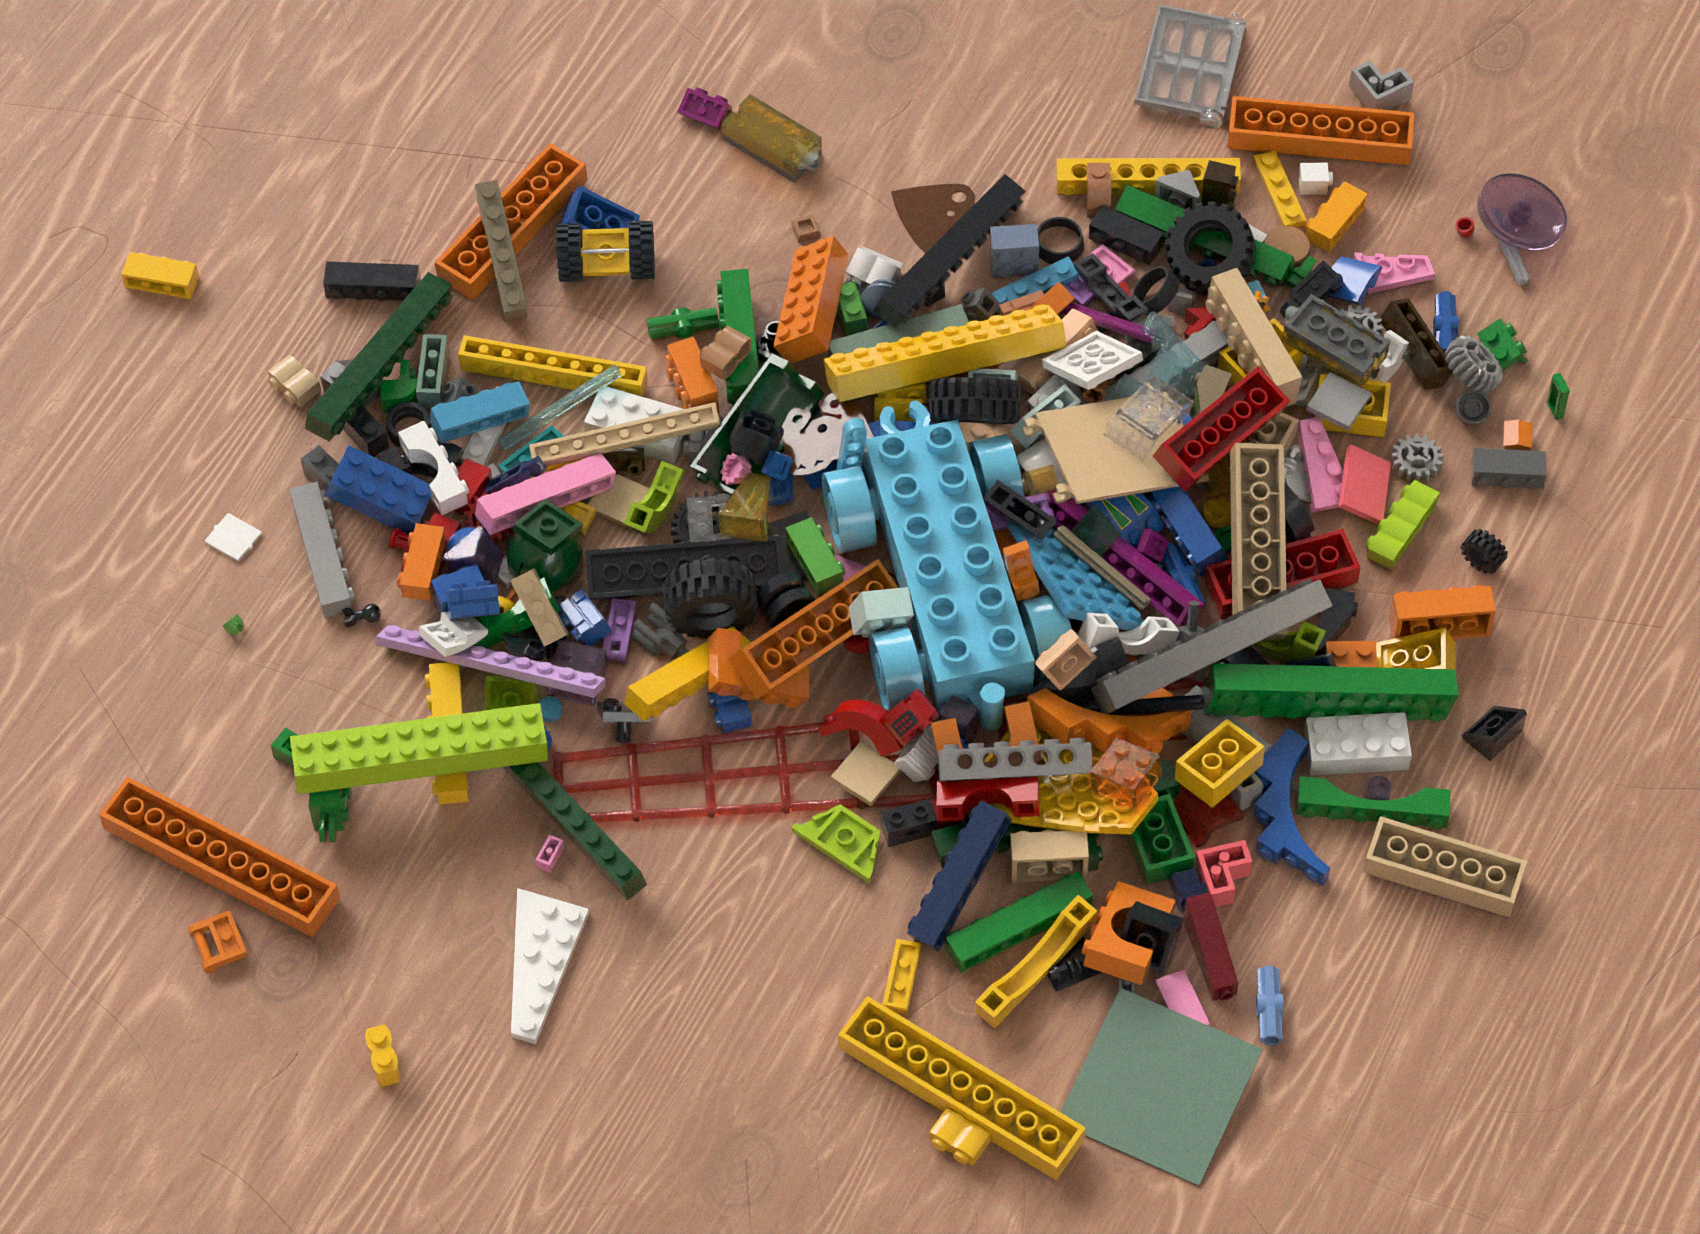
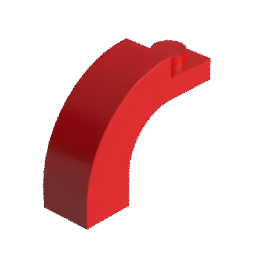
M848 700L842 702L835 712H831L823 718L824 722L818 728L822 737L845 729L858 730L871 739L881 757L900 751L904 747L901 743H898L880 721L889 711L869 701Z

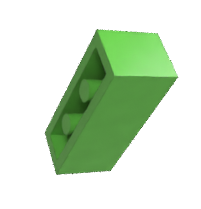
M812 517L785 528L786 542L817 595L825 593L843 582L845 568L840 560L837 561L835 559V552L831 543H826L822 527L819 524L816 525Z

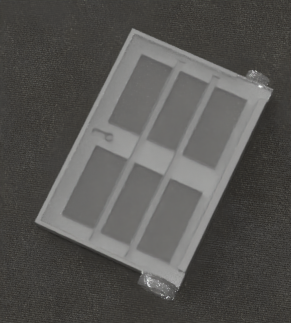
M1159 5L1134 104L1200 117V123L1204 127L1209 129L1219 128L1224 119L1245 32L1246 22L1242 21L1243 17L1238 13H1233L1229 18Z

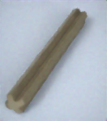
M1061 526L1055 531L1054 537L1134 605L1141 610L1148 606L1151 601L1148 596L1065 526Z

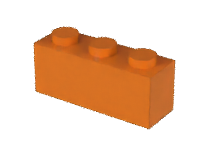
M416 523L414 532H410L408 537V546L410 548L408 553H404L403 573H399L397 586L401 588L402 597L431 601L433 595L431 580L437 578L446 544L444 527Z

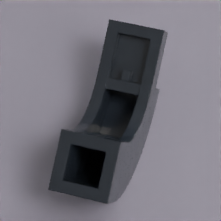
M1284 482L1286 544L1310 538V533L1315 528L1301 500Z

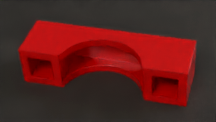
M1038 777L937 782L936 806L939 822L965 820L968 813L974 806H978L980 801L1001 804L1007 807L1014 817L1040 816Z

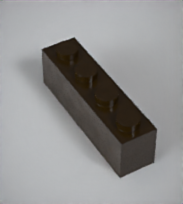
M1409 298L1390 301L1379 318L1382 320L1383 327L1386 331L1391 330L1409 342L1402 356L1424 390L1443 387L1453 373L1448 368L1449 364L1445 361L1444 351Z

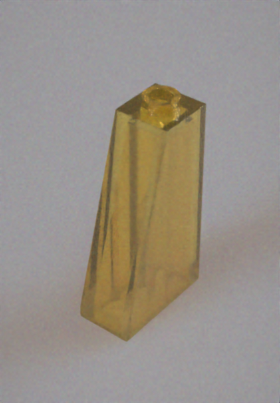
M748 473L718 514L720 536L758 541L767 540L772 501L771 476Z

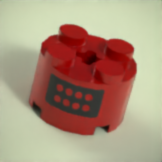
M918 688L908 698L902 700L883 716L880 721L898 743L904 746L940 715Z

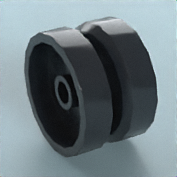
M785 572L771 578L757 591V610L765 617V621L772 629L816 599L805 588V583L796 572Z

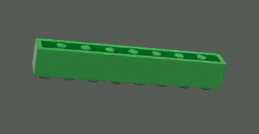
M1129 185L1126 186L1115 208L1117 212L1164 232L1163 239H1168L1167 231L1169 227H1174L1175 225L1173 220L1177 216L1182 218L1184 216L1183 211L1185 210ZM1207 231L1194 239L1189 250L1193 251L1195 248L1202 251L1201 254L1207 258L1214 259L1216 257L1224 261L1232 250V242L1226 233ZM1254 239L1256 244L1254 255L1256 259L1254 265L1250 266L1251 272L1249 276L1256 277L1258 275L1263 277L1264 281L1272 286L1277 284L1284 286L1289 276V271L1295 264L1294 256Z

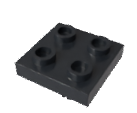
M605 698L604 702H597V712L602 721L617 722L615 741L623 743L624 733L625 743L631 742V723L643 721L624 702H619V699ZM652 717L645 722H652Z

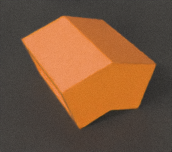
M1522 420L1504 421V449L1530 451L1532 448V423Z

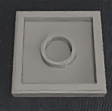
M1329 373L1308 403L1306 410L1349 431L1370 400L1372 393L1333 373Z

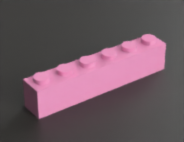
M602 453L588 456L578 462L567 464L562 468L548 471L538 477L527 479L522 483L505 487L490 495L482 496L477 499L475 516L491 535L514 526L518 520L544 499L562 508L612 489L616 471Z

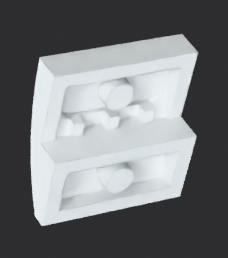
M448 611L441 613V621L419 627V635L444 657L469 648L488 634V629L474 617L449 619Z

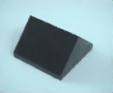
M1493 706L1461 736L1468 744L1491 761L1523 731L1527 712L1525 709Z

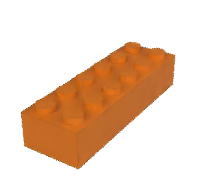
M834 235L795 250L773 346L791 364L828 351L849 255Z

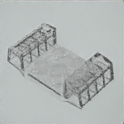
M1154 376L1149 382H1145L1118 409L1116 414L1105 425L1103 435L1141 461H1144L1152 453L1156 440L1173 423L1179 426L1187 418L1195 401L1168 385L1167 382L1159 379L1158 376Z

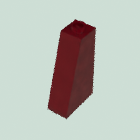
M1211 892L1186 898L1183 923L1212 1001L1218 999L1228 1000L1237 995L1238 980Z

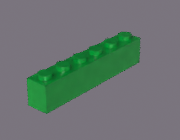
M1079 872L1072 875H1064L1058 882L1050 886H1042L1036 893L1028 897H1020L1014 904L1006 908H998L992 915L984 919H976L970 926L962 930L952 931L946 937L945 949L959 972L962 973L1050 929L1060 913L1077 895L1093 907L1094 895Z

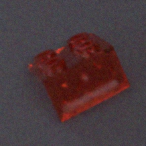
M1188 789L1179 792L1174 801L1184 831L1197 848L1206 845L1213 830L1243 820L1245 816L1230 794L1213 808Z

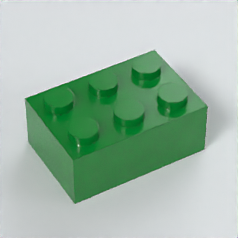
M1170 794L1158 797L1157 803L1132 834H1126L1145 885L1193 872L1195 856Z

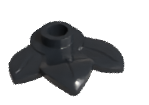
M525 629L521 637L503 632V641L506 643L505 648L511 653L525 656L534 661L545 658L546 646L530 630Z

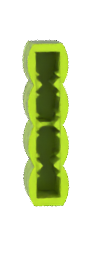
M1416 480L1411 485L1406 484L1401 492L1400 497L1402 498L1400 501H1395L1389 510V517L1387 519L1383 518L1379 523L1378 533L1375 537L1371 535L1365 545L1367 549L1366 557L1392 570L1411 544L1415 535L1420 531L1426 519L1435 509L1439 501L1440 492Z

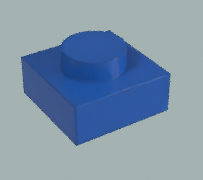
M770 450L761 472L785 481L794 459L788 455Z

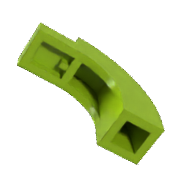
M661 461L647 495L639 503L632 502L624 524L648 534L656 531L667 518L679 495L677 490L685 470Z
M1303 621L1299 630L1287 631V635L1282 641H1259L1251 646L1262 650L1261 655L1286 663L1293 659L1314 656L1326 631Z

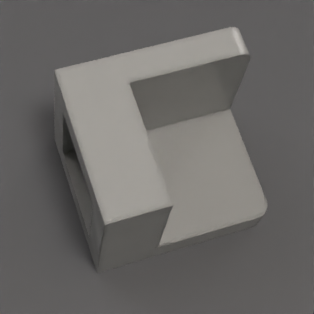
M1179 287L1174 299L1168 305V310L1185 314L1187 308H1193L1197 292Z

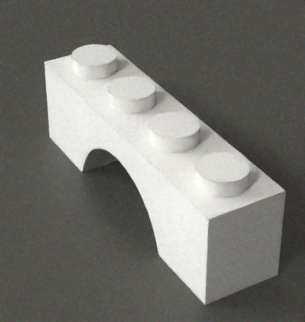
M422 421L398 432L400 445L411 463H426L438 471L436 478L429 486L431 497L441 515L468 504L467 494L469 489L465 481H460L457 477L459 473L455 464L448 462V454L444 446H439L436 442L438 438L434 429H429L426 423Z
M1087 613L1078 636L1090 650L1099 644L1119 637L1125 653L1137 656L1138 654L1149 655L1157 650L1162 654L1161 649L1176 642L1180 631L1169 618L1148 616L1137 628L1126 632H1119L1118 626L1108 614Z

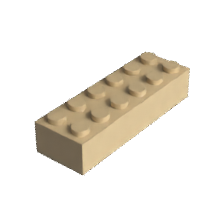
M1238 268L1212 276L1210 287L1208 288L1206 308L1210 314L1214 315L1219 331L1224 332L1227 337L1229 348L1237 354L1240 366L1245 368L1248 374L1259 366L1289 398L1290 403L1287 406L1295 404L1302 375Z
M1380 816L1366 857L1363 873L1510 918L1527 861Z

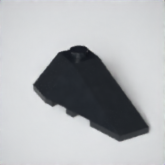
M1119 637L1092 648L1091 651L1097 658L1061 691L1047 678L1030 690L1031 695L1047 688L1058 697L1070 703L1096 699L1091 690L1092 687L1098 685L1096 680L1113 671H1116L1118 675V669L1129 664Z

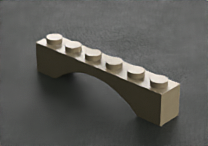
M498 180L475 184V195L491 255L504 321L526 318L527 305Z

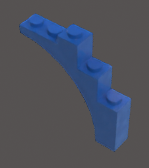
M1288 728L1265 754L1263 765L1254 772L1263 783V791L1266 790L1255 803L1254 816L1262 825H1268L1257 839L1256 851L1262 859L1270 860L1274 864H1277L1283 858L1287 865L1292 868H1298L1310 881L1318 882L1323 886L1329 879L1330 867L1319 859L1304 842L1295 825L1290 808V784L1298 765L1307 754L1309 741Z

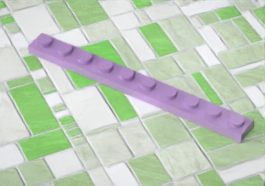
M388 625L376 636V645L595 698L605 687V678L596 676L593 673H583L572 668L551 665L548 662H538L527 657H517L506 652L489 650L482 646H470L461 652L444 657L419 635V631H410L395 625Z

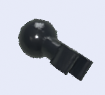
M368 604L363 610L354 611L352 608L342 610L346 617L351 616L349 619L343 620L346 627L354 626L358 620L365 619L368 622H376L381 617V609L376 604Z

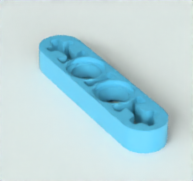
M861 418L850 419L843 425L837 470L860 466L862 469L867 430L864 420Z

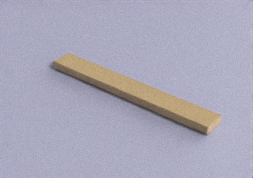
M714 402L530 444L529 448L532 459L539 455L542 461L547 466L599 453H608L717 428L720 425L716 403Z

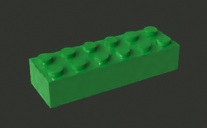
M748 269L720 271L721 280L716 281L721 331L729 326L750 337L752 349L748 356L725 379L727 403L732 404V407L759 372Z

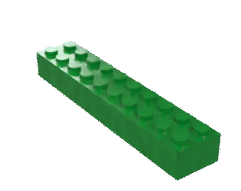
M1213 663L1202 688L1205 701V715H1214L1216 717L1237 715L1239 717L1262 716L1264 718L1274 716L1314 718L1405 712L1408 721L1431 720L1439 722L1447 719L1459 696L1455 669Z

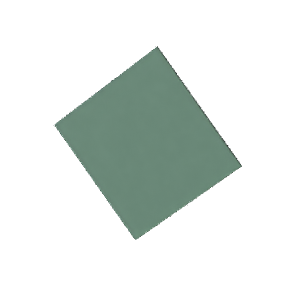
M1120 988L1064 1103L1061 1113L1086 1127V1137L1199 1186L1263 1049Z

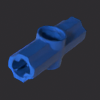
M1442 291L1435 296L1433 336H1435L1445 353L1449 344L1458 336L1459 317L1456 316V295L1451 294V292Z
M1168 544L1162 559L1167 574L1205 604V600L1197 585V576L1193 566L1188 565L1179 544Z

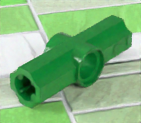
M681 307L673 310L671 315L647 318V326L650 339L672 335L683 339L691 337L695 331L718 328L719 319L716 307L694 311Z

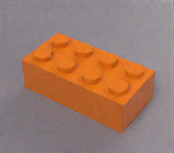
M1475 585L1468 588L1451 587L1444 590L1427 589L1421 592L1403 591L1393 594L1389 616L1392 639L1445 627L1453 639L1490 636L1496 613L1491 586Z

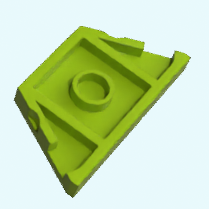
M841 804L829 809L826 813L812 816V820L801 825L796 823L792 826V832L867 883L871 881L881 836L879 829Z

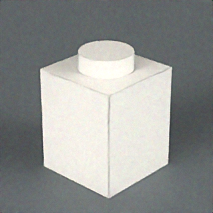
M1300 163L1298 176L1300 195H1327L1328 186L1333 185V173L1328 172V163Z

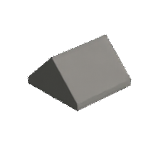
M1190 170L1161 176L1156 181L1155 197L1183 209L1188 207L1191 211L1196 209L1195 204H1199L1200 194Z

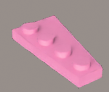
M1320 417L1300 420L1298 422L1297 435L1300 452L1303 453L1305 461L1303 469L1304 473H1307L1308 478L1307 491L1308 495H1311L1312 500L1310 505L1311 513L1337 508L1339 506L1343 477L1341 465Z

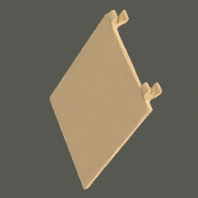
M1166 391L1036 412L1035 418L1029 417L1024 420L1026 426L1022 427V431L1026 437L1032 436L1039 431L1043 432L1067 485H1056L1055 488L1058 493H1053L1056 503H1062L1072 497L1076 504L1179 486L1152 457L1163 442L1183 427ZM1208 474L1196 483L1209 481Z

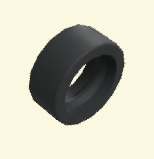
M404 402L396 405L389 411L386 417L387 433L391 442L396 446L401 447L399 434L395 429V425L401 419L415 417L424 421L429 429L432 428L430 414L421 404Z

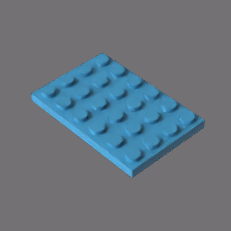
M1011 523L1007 524L1017 543L1027 541L1033 568L1065 617L1084 621L1087 613L1108 614L1119 629L1129 631L1137 628L1144 622L1140 617V613L1134 608L1129 599L1054 537L1057 528L1052 527L1044 539L1041 540Z

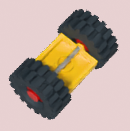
M629 221V228L582 230L581 223L557 224L556 246L559 282L583 281V276L630 274L631 280L655 279L653 221Z

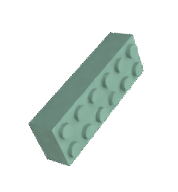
M960 304L910 318L907 323L901 322L896 328L889 324L832 340L829 343L828 358L836 353H851L857 348L867 349L876 347L877 344L882 342H896L903 337L913 338L921 336L924 332L942 331L949 326H963L969 321Z

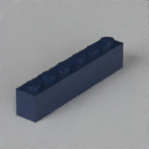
M980 801L978 806H974L969 815L970 821L966 828L960 830L956 846L947 853L945 857L946 864L942 871L935 875L929 894L924 895L920 903L921 909L917 916L911 918L908 924L907 934L913 940L937 952L940 951L946 937L1012 821L1007 813L983 801Z

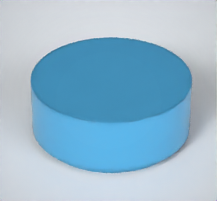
M549 696L539 701L543 721L554 722L561 717L562 704L557 698Z

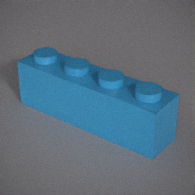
M519 381L505 383L495 389L483 390L472 396H463L449 403L437 404L431 408L430 423L440 443H444L528 417L530 402Z

